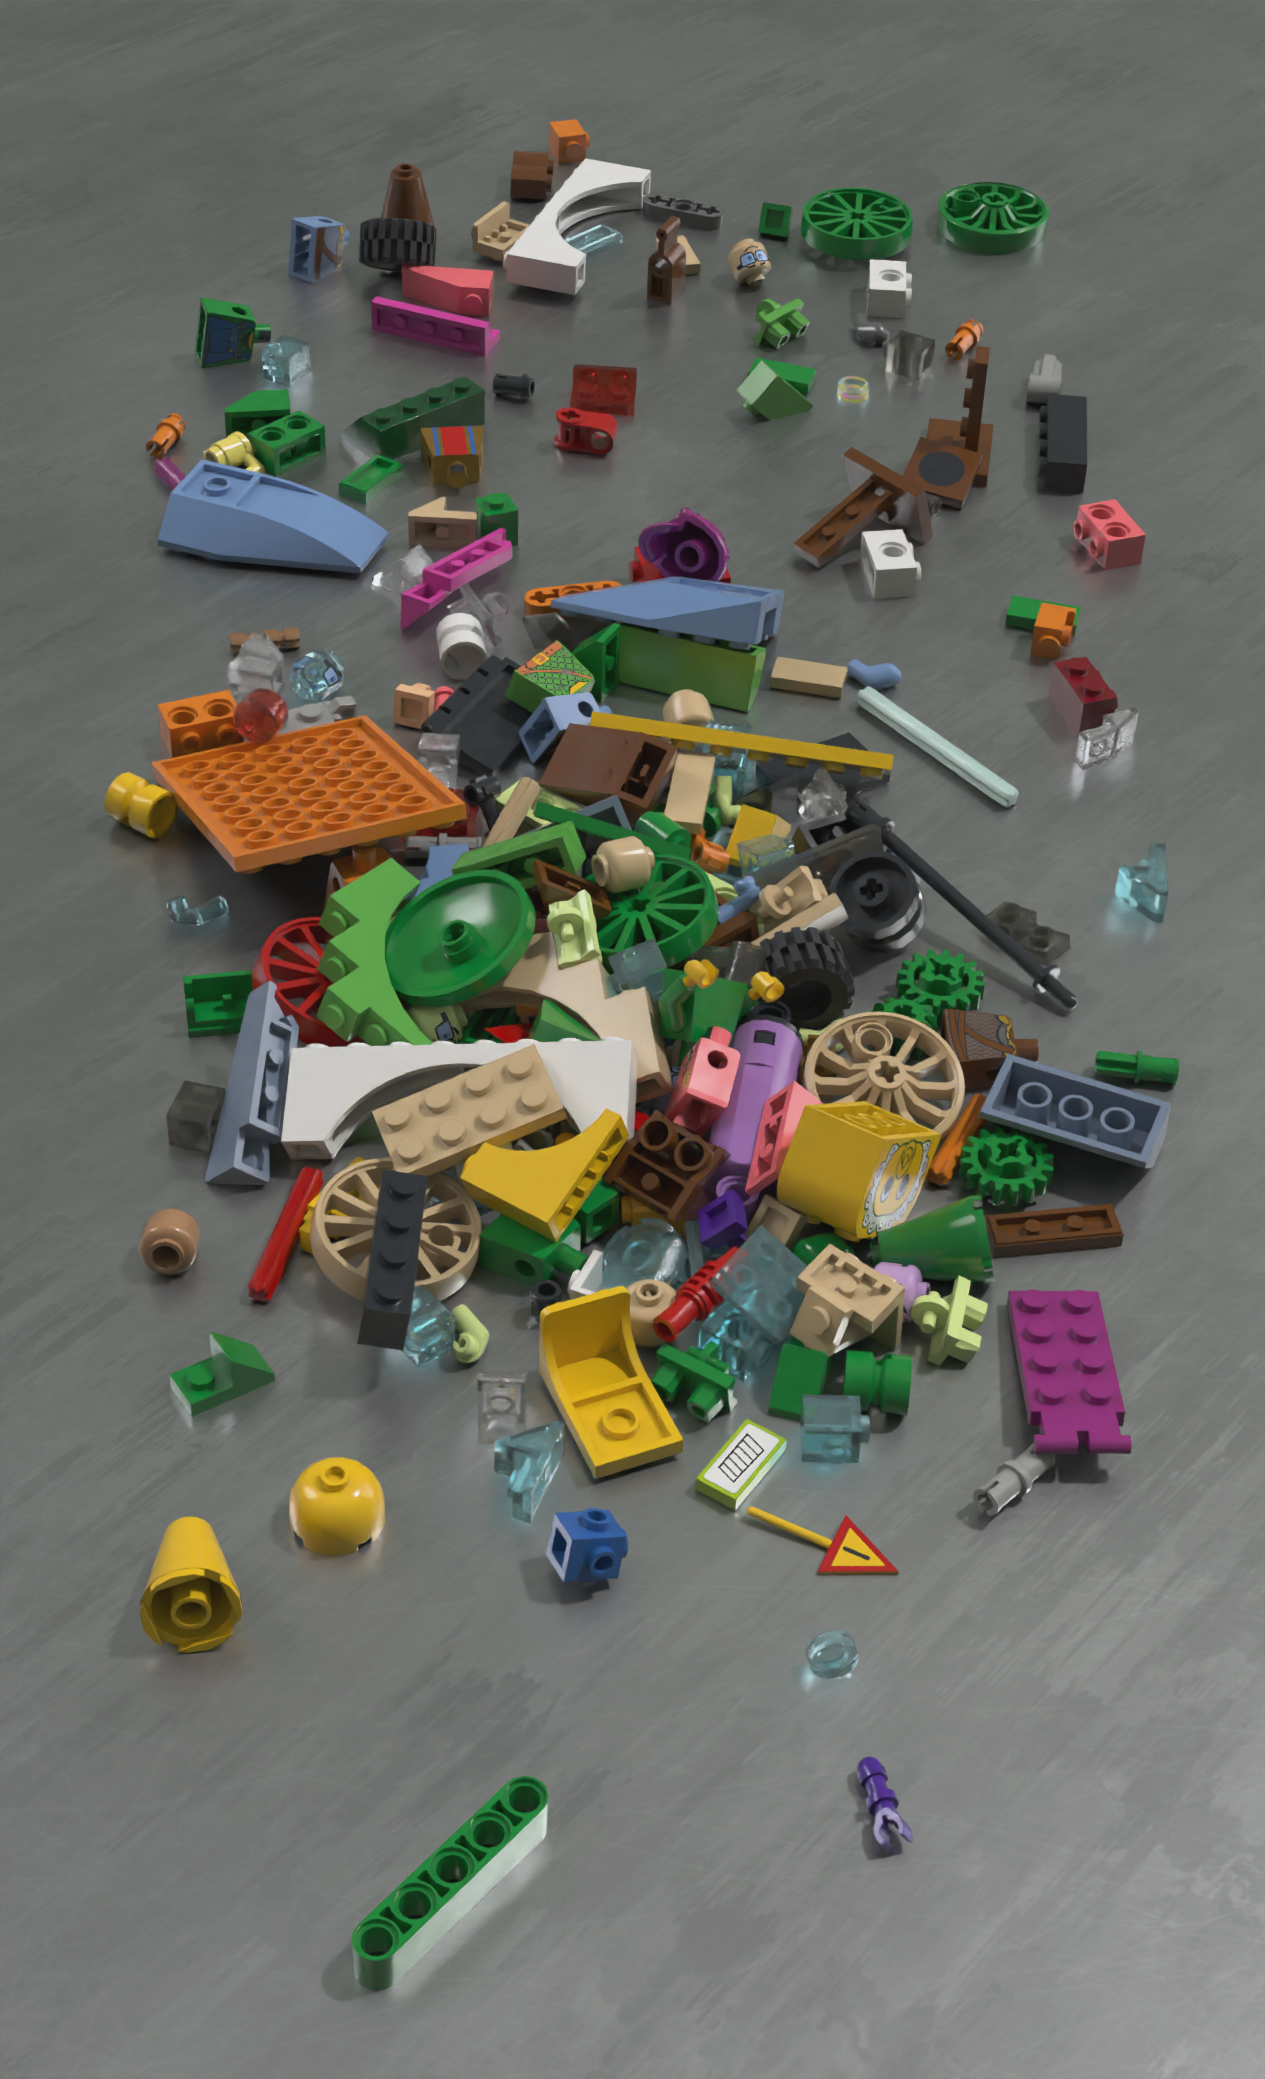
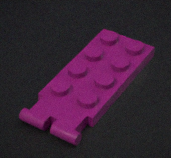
M1009 1291L1007 1308L1029 1425L1039 1426L1040 1435H1034V1453L1077 1454L1078 1445H1086L1088 1454H1131V1436L1121 1435L1119 1426H1123L1125 1409L1098 1291Z

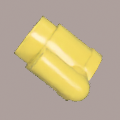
M236 431L228 437L213 443L203 453V458L207 461L233 467L245 465L247 467L245 470L265 473V467L253 456L252 446L241 432Z

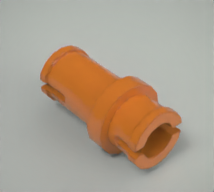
M970 319L957 328L954 338L945 346V352L949 358L957 351L953 360L961 359L969 348H973L979 342L980 336L983 333V327L980 322L973 326L975 320Z
M172 413L166 419L160 421L156 428L157 432L146 444L147 451H150L155 445V448L149 454L156 459L163 458L172 444H176L181 440L183 431L186 429L185 421L179 425V422L183 419L182 416Z

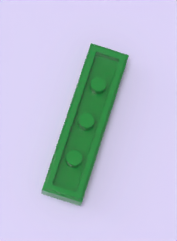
M536 801L533 815L536 818L555 824L573 821L576 830L610 841L634 836L641 840L645 847L648 846L653 854L675 855L685 859H689L690 848L540 801Z

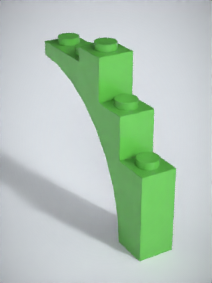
M392 858L333 893L328 899L319 925L334 938L328 942L317 970L334 984L327 988L316 1017L346 1042L358 1035L370 1046H389L393 1042L431 1045L432 1042L418 1029L402 1007L390 982L385 961L386 931L398 913L415 897L421 883Z

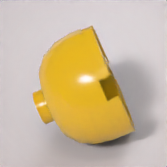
M331 1457L314 1462L297 1477L290 1491V1529L294 1535L296 1532L303 1539V1546L312 1552L327 1556L349 1555L357 1552L359 1544L366 1542L369 1538H371L372 1543L379 1537L384 1527L385 1501L382 1486L375 1474L357 1460L345 1457Z

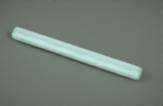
M867 686L863 690H859L857 693V704L1002 807L1009 808L1012 804H1016L1019 792L1011 784L872 687Z

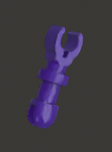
M874 1757L863 1758L858 1763L857 1775L861 1786L867 1790L869 1795L866 1798V1805L869 1813L875 1816V1838L887 1851L893 1853L894 1848L889 1844V1836L893 1832L892 1824L899 1829L898 1833L910 1843L913 1838L912 1831L908 1823L901 1818L896 1810L899 1802L895 1792L887 1787L888 1776L882 1763Z

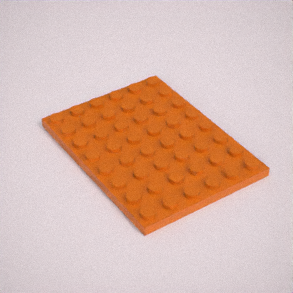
M366 715L278 734L265 743L259 742L265 741L269 737L260 738L253 742L246 741L151 762L153 777L165 790L174 794V801L236 873H256L264 868L263 866L275 863L284 865L300 862L302 857L313 854L333 855L340 852L343 847L352 845L371 846L378 843L381 838L390 836L410 837L415 835L417 830L428 827L436 829L448 828L454 825V821L467 819L465 803Z

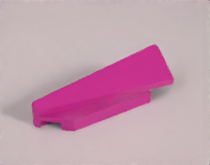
M499 528L422 569V583L401 593V630L406 629L457 588L512 559V544L510 541H506V530Z

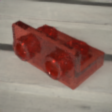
M575 364L573 366L570 408L595 413L634 416L637 369L634 367Z

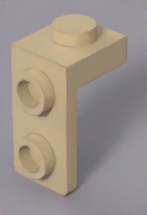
M820 1284L808 1288L790 1330V1334L803 1342L805 1348L824 1352L828 1357L871 1335L870 1332L850 1321L855 1308Z

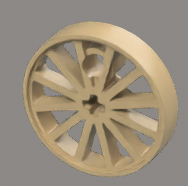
M864 1012L851 1015L825 1029L815 1040L808 1053L802 1087L819 1101L818 1094L845 1095L846 1097L833 1103L866 1101L915 1122L910 1115L911 1113L935 1126L932 1130L942 1134L939 1144L946 1138L954 1126L965 1094L963 1071L957 1056L948 1043L925 1024L910 1017L890 1012ZM892 1036L905 1040V1043L895 1057L889 1056L893 1043ZM841 1043L851 1057L852 1062L829 1050L836 1044ZM863 1045H872L877 1052L869 1051ZM915 1047L920 1048L930 1056V1058L913 1066L904 1065ZM820 1065L843 1078L819 1077L814 1071L816 1066ZM940 1070L947 1083L922 1082L918 1080ZM922 1099L949 1100V1110H941Z
M391 1158L365 1160L340 1171L323 1188L312 1216L310 1244L317 1264L336 1286L362 1301L369 1255L358 1268L349 1264L346 1259L364 1252L368 1254L370 1252L375 1208L379 1192L376 1185L380 1184L383 1169L396 1171ZM443 1171L429 1175L427 1179L424 1206L432 1196L443 1203L427 1208L423 1212L416 1273L421 1278V1281H415L412 1308L430 1305L454 1294L470 1278L478 1260L480 1251L479 1234L481 1233V1220L478 1209L467 1191L455 1179ZM351 1191H358L362 1198L365 1200V1202L353 1197L348 1193ZM335 1209L347 1216L326 1215L329 1210ZM456 1218L459 1219L463 1225L447 1224L443 1222ZM328 1235L350 1238L332 1244ZM460 1245L467 1248L466 1253L459 1251Z

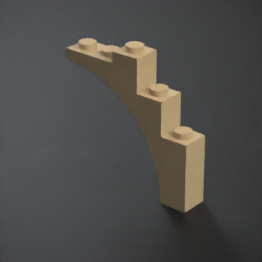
M550 931L533 935L521 959L496 984L470 999L459 1002L464 1013H470L488 1008L516 1007V1004L540 1009L543 1000H549L600 1040L607 1037L632 1040L638 1059L636 1103L673 1092L664 1037L660 1034L659 1009L646 988L626 990L615 996L612 979L598 958L591 961H582L572 967L562 969L558 965L554 935Z

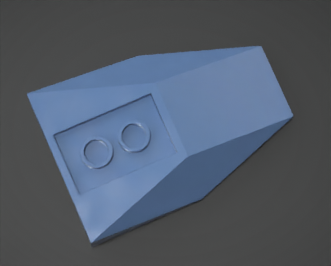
M674 576L569 594L551 600L550 607L561 609L560 615L580 618L582 615L595 616V620L599 622L616 623V621L656 628L658 629V635L679 638L680 633L693 634V641L714 644L715 638L729 640V647L749 650L751 644L756 645L761 640H768V635L773 636L778 633L784 590Z

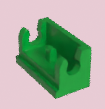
M252 970L183 976L188 1036L199 1037L240 1033L248 996L253 991Z

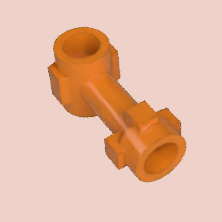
M703 828L701 835L690 834L691 861L711 875L713 872L722 874L729 864V853L724 851L721 845L707 841L704 836L706 831Z

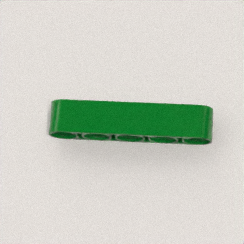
M521 1776L507 1782L357 1925L351 1939L352 1960L355 1979L361 1986L369 1990L379 1991L387 1989L399 1981L543 1840L548 1830L549 1794L547 1787L540 1780L534 1777ZM527 1810V1811H531V1812L521 1813V1812H518V1811ZM487 1844L495 1845V1847L491 1848L482 1846ZM450 1879L460 1880V1882L447 1883L445 1881ZM411 1915H422V1916H424V1917L419 1918V1919H409V1918H407L408 1916H411ZM374 1951L386 1952L384 1955L381 1956L368 1955L369 1953Z

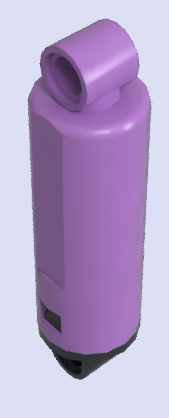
M764 999L760 1000L759 1004L749 1011V1017L741 1019L735 1028L729 1047L737 1050L741 1056L728 1107L713 1123L708 1142L709 1144L713 1143L717 1147L724 1148L731 1156L729 1159L722 1161L704 1187L703 1193L712 1202L733 1189L743 1198L747 1228L765 1194L777 1198L778 1179L752 1197L745 1192L764 1103L793 1081L798 1083L804 1049L802 1035L790 1023L791 1011L789 1007L778 1000L773 1002H766Z

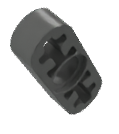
M658 193L648 194L643 197V215L647 218L666 222L671 216L680 219L681 225L705 230H718L724 225V209L721 206Z

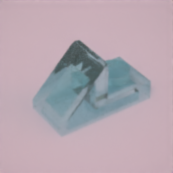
M1150 843L1147 858H1140L1139 866L1121 865L1115 894L1119 899L1155 923H1163L1168 897L1166 844Z
M553 1421L501 1438L495 1442L494 1470L500 1475L510 1477L507 1496L512 1498L513 1519L531 1524L564 1456L565 1423Z

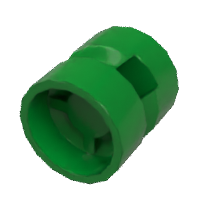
M846 1350L841 1410L868 1412L875 1405L878 1406L881 1414L907 1416L911 1388L912 1356L886 1353L881 1360H876L872 1352Z

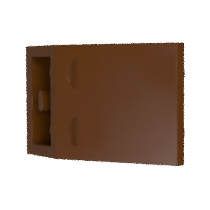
M570 723L538 785L543 789L586 807L617 795L629 824L635 827L637 820L644 813L653 812L674 770L677 747L642 732Z

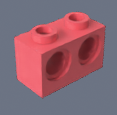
M1115 499L1079 506L1077 520H1075L1073 525L1075 537L1080 540L1090 552V555L1096 559L1104 570L1141 564L1146 534Z

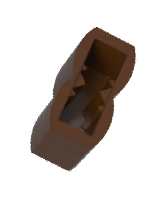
M514 150L510 197L545 200L546 192H552L554 160H549L548 152Z

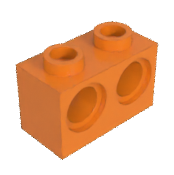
M230 690L157 704L160 736L171 758L244 742V737L239 732V729L243 726L242 713Z

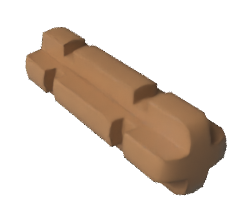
M297 627L283 628V632H278V629L249 631V635H245L244 632L232 633L229 637L230 649L233 654L247 653V649H251L253 653L281 650L280 646H285V649L300 647V633Z

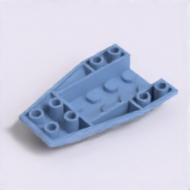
M201 459L171 492L157 540L158 546L170 548L177 552H187L203 556L211 560L361 573L389 539V532L353 508L308 487L278 477Z

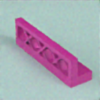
M377 296L371 301L372 330L482 356H486L500 340V330L491 329L490 322Z

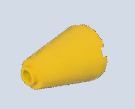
M198 1517L179 1518L167 1527L140 1602V1617L143 1630L153 1642L163 1646V1641L178 1645L179 1652L205 1651L226 1642L232 1635V1628L238 1620L240 1622L242 1617L241 1595L215 1533L208 1522Z

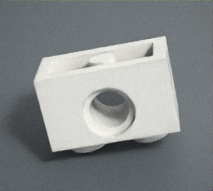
M870 259L867 292L868 317L904 319V309L911 306L912 274L906 273V261Z
M903 529L862 532L860 563L873 598L914 597L915 585L921 581V566L919 562L914 560L913 545L907 542Z

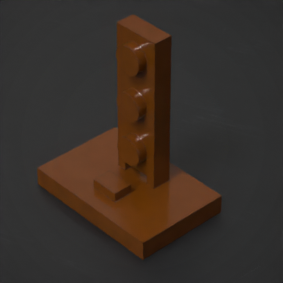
M977 346L975 359H968L966 379H973L972 388H965L963 408H969L968 417H962L961 421L929 418L927 439L983 454L982 464L973 482V486L987 487L994 425L981 423L990 347Z
M851 447L843 454L851 494L794 542L793 546L797 555L820 568L877 517L898 530L903 529L905 534L925 545L934 537L925 489Z

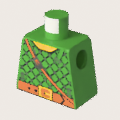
M556 640L514 670L506 697L534 713L546 697L584 692L590 693L595 679Z

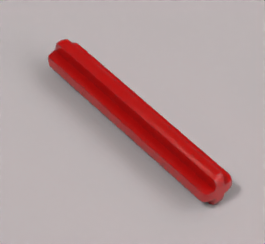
M304 1167L296 1179L247 1286L249 1290L248 1296L253 1301L260 1300L265 1303L274 1294L300 1236L299 1228L303 1225V1218L308 1213V1204L319 1194L323 1185V1173L318 1168Z

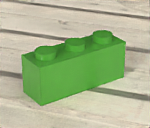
M569 821L462 853L451 871L453 875L474 870L499 871L512 876L526 889L537 885L532 867L536 859L569 873L577 874L586 855L573 821Z

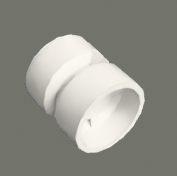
M454 613L446 616L439 622L436 629V638L441 667L449 677L457 680H466L487 659L482 627L475 617L466 613Z

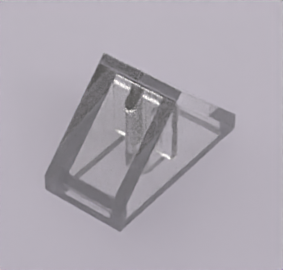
M418 544L373 576L372 584L401 595V593L422 583V569L432 565L433 562L422 546Z

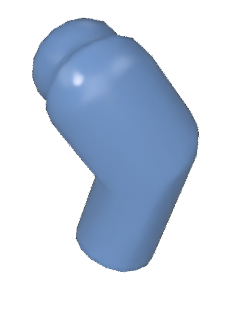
M853 659L847 665V674L864 686L872 687L875 690L895 686L901 680L900 670L890 663L868 667L859 660Z
M752 876L743 877L734 883V890L738 896L719 907L717 926L747 909L749 910L759 899L761 889L760 886H756Z

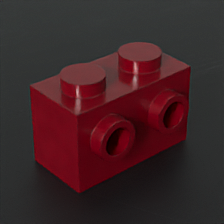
M1074 657L1069 660L1053 662L1048 698L1077 739L1110 734L1114 713L1118 709V698L1115 691L1111 690L1104 681L1100 671L1095 669L1087 657Z

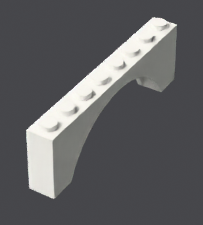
M585 158L579 167L574 169L569 179L565 180L560 190L555 192L551 201L545 204L542 212L536 215L532 224L526 227L523 235L516 239L514 246L509 252L505 253L503 269L506 270V282L576 295L585 283L586 254L569 245L560 235L571 225L594 215L619 210L641 209L643 207V197L650 194L651 170Z
M607 1037L601 1041H581L576 1038H564L558 1042H538L533 1039H521L516 1043H496L491 1040H478L473 1044H454L449 1041H436L431 1045L393 1042L389 1046L351 1043L347 1047L309 1044L305 1048H291L281 1142L292 1160L334 1159L352 1133L373 1115L372 1111L391 1104L410 1093L427 1089L533 1044L536 1046L567 1116L565 1120L575 1129L577 1134L582 1133L592 1125L607 1108L621 1115L629 1134L627 1142L634 1136L638 1059L632 1040H624L619 1037ZM626 1142L624 1143V1145L622 1146V1148L620 1149V1151L618 1152V1154H620V1152H621V1150L623 1149V1147L625 1146Z

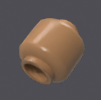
M172 1208L163 1209L152 1214L145 1223L140 1238L139 1253L141 1260L154 1272L168 1276L180 1274L189 1269L196 1259L201 1238L198 1223L186 1212Z

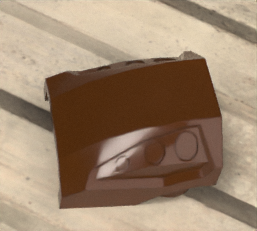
M655 1110L652 1116L642 1124L640 1130L626 1142L603 1180L677 1224L686 1215L696 1197L704 1189L722 1161L729 1159L731 1154L720 1146L717 1147L713 1143H707L699 1135H693L683 1126H678L665 1115Z

